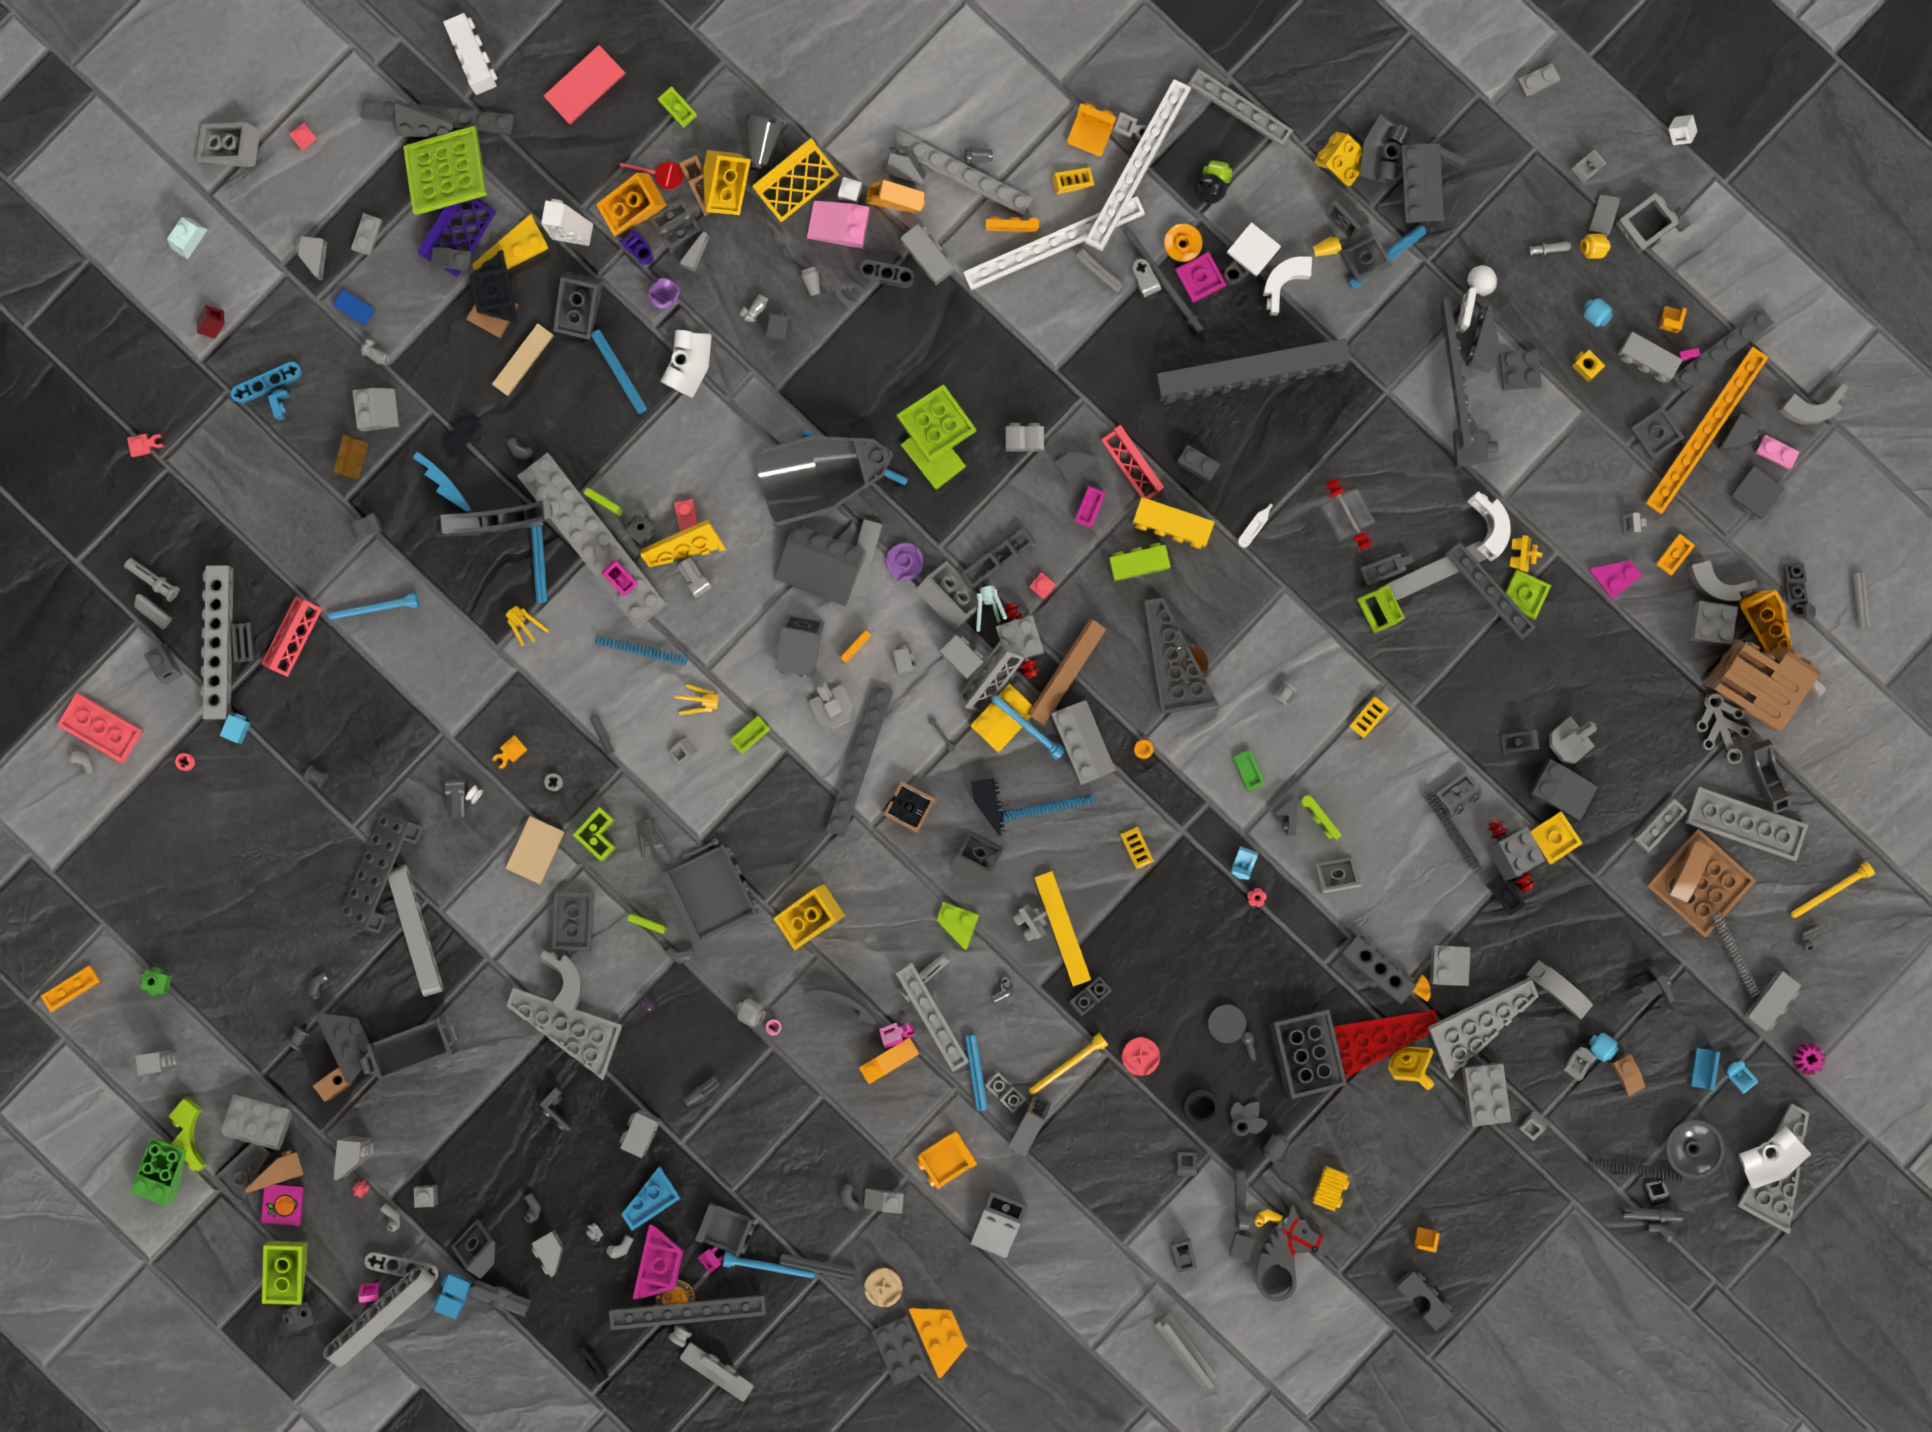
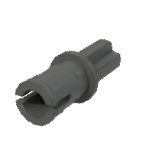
M712 1077L701 1086L697 1085L695 1090L683 1098L686 1105L691 1108L699 1100L707 1098L706 1095L719 1086L718 1080Z

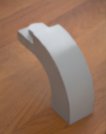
M1843 383L1840 384L1828 399L1820 405L1809 404L1796 394H1793L1778 412L1789 420L1800 424L1823 422L1836 415L1843 408L1839 404L1847 396L1845 392L1848 390V387Z
M1711 560L1688 567L1695 587L1706 597L1718 602L1728 603L1742 600L1740 592L1742 596L1753 593L1752 589L1758 587L1756 580L1738 585L1722 583L1714 574Z
M543 951L539 956L540 961L556 971L563 980L562 990L552 1003L553 1007L569 1018L576 1009L581 995L578 971L572 961L565 955L559 961V957L553 952L547 953Z
M1540 960L1527 973L1530 979L1552 994L1568 1011L1579 1019H1582L1593 1006L1576 987Z

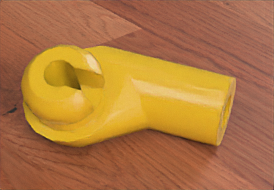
M1265 1209L1255 1215L1254 1224L1258 1227H1262L1263 1224L1269 1221L1279 1224L1283 1216Z

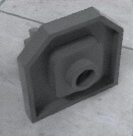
M1652 965L1646 967L1652 980L1644 984L1640 989L1627 995L1628 1001L1632 1005L1646 998L1649 1000L1661 994L1665 1002L1671 1003L1675 1001L1669 987L1672 985L1666 975L1660 974L1657 968Z

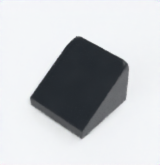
M1664 1179L1645 1184L1651 1206L1670 1201V1194Z

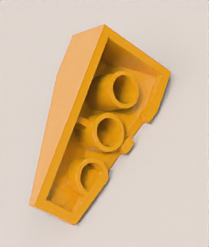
M1776 589L1755 591L1739 600L1743 613L1766 652L1770 654L1775 647L1781 648V646L1792 650L1785 604Z

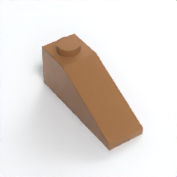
M292 1150L280 1153L281 1157L277 1158L245 1189L246 1193L304 1175L297 1152L292 1153Z

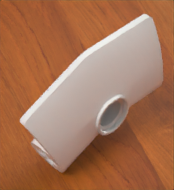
M675 330L672 360L660 382L693 398L709 368L712 335ZM680 355L686 357V361L683 364L676 363V359Z
M1785 1126L1768 1142L1740 1153L1739 1158L1751 1188L1755 1189L1787 1177L1811 1153ZM1772 1147L1774 1153L1772 1156L1767 1157L1765 1152L1768 1148Z

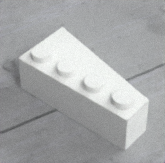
M462 13L444 21L443 23L453 46L456 48V54L462 63V68L474 93L478 95L497 87L494 81L497 80V76L494 70L489 69L487 65L490 60L486 51L482 53L480 46L483 44L479 35H474L472 29L475 26L471 17L467 18L465 13Z
M551 199V201H545L541 224L551 239L589 246L593 223L566 204H563L561 200Z

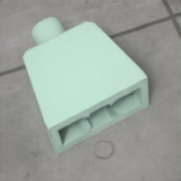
M182 217L168 236L167 241L172 250L188 259L208 229L190 218Z

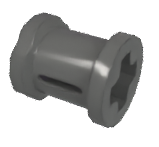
M310 765L304 774L303 781H309L321 789L328 778V774L322 773Z
M295 1025L293 1033L289 1039L285 1040V1043L296 1050H300V1045L310 1033L304 1028Z

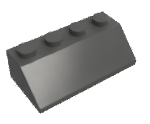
M1440 143L1402 145L1405 223L1444 221Z

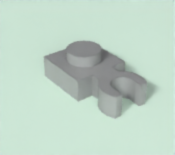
M1120 112L1112 131L1127 138L1134 134L1137 140H1141L1142 136L1139 134V130L1146 131L1147 126L1136 125L1138 119Z

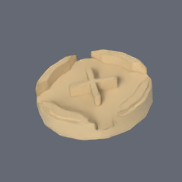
M878 1268L872 1271L866 1278L864 1284L865 1295L873 1305L889 1307L895 1304L901 1297L903 1290L902 1280L894 1270Z

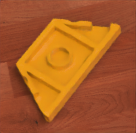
M911 1307L909 1312L937 1376L941 1378L967 1347L966 1341L952 1309H920Z

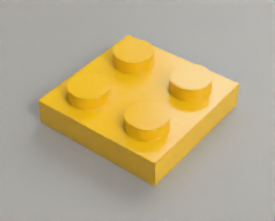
M1561 811L1530 831L1549 865L1583 844Z

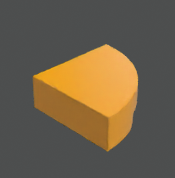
M1421 975L1415 983L1416 988L1412 992L1428 1002L1431 995L1428 980Z

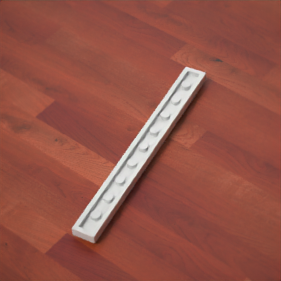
M1175 79L1173 80L1085 240L1086 244L1103 251L1186 100L1191 87Z
M1138 196L1130 200L1116 227L1145 215ZM1100 213L964 271L963 274L970 290H974L1084 242Z

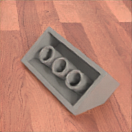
M1086 700L1051 714L1080 786L1116 771Z

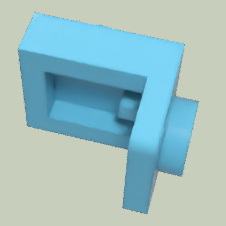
M1240 846L1232 865L1231 874L1239 879L1249 880L1258 853Z
M1742 1060L1738 1063L1734 1062L1728 1067V1078L1742 1094L1758 1083V1080L1745 1067V1063Z

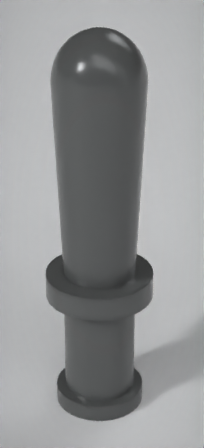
M596 714L592 715L590 721L600 738L599 743H602L606 755L612 754L615 750L610 744V737H607L599 716Z

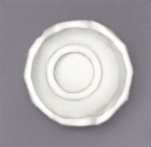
M1481 265L1474 267L1469 272L1467 283L1469 288L1477 289L1476 293L1486 296L1495 290L1497 277L1490 267Z

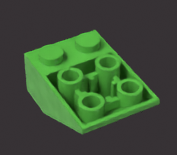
M150 1137L130 1193L164 1206L173 1205L181 1185L186 1150Z

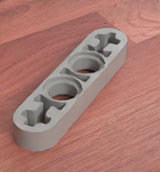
M373 1251L365 1257V1265L368 1269L404 1277L408 1274L407 1265L414 1264L415 1266H424L426 1271L432 1268L433 1273H435V1280L440 1275L439 1268L431 1263ZM375 1255L376 1260L383 1261V1257H385L386 1260L384 1261L383 1268H381L382 1263H376L373 1266L369 1258H373ZM394 1259L397 1261L398 1268L396 1270L389 1269V1260Z

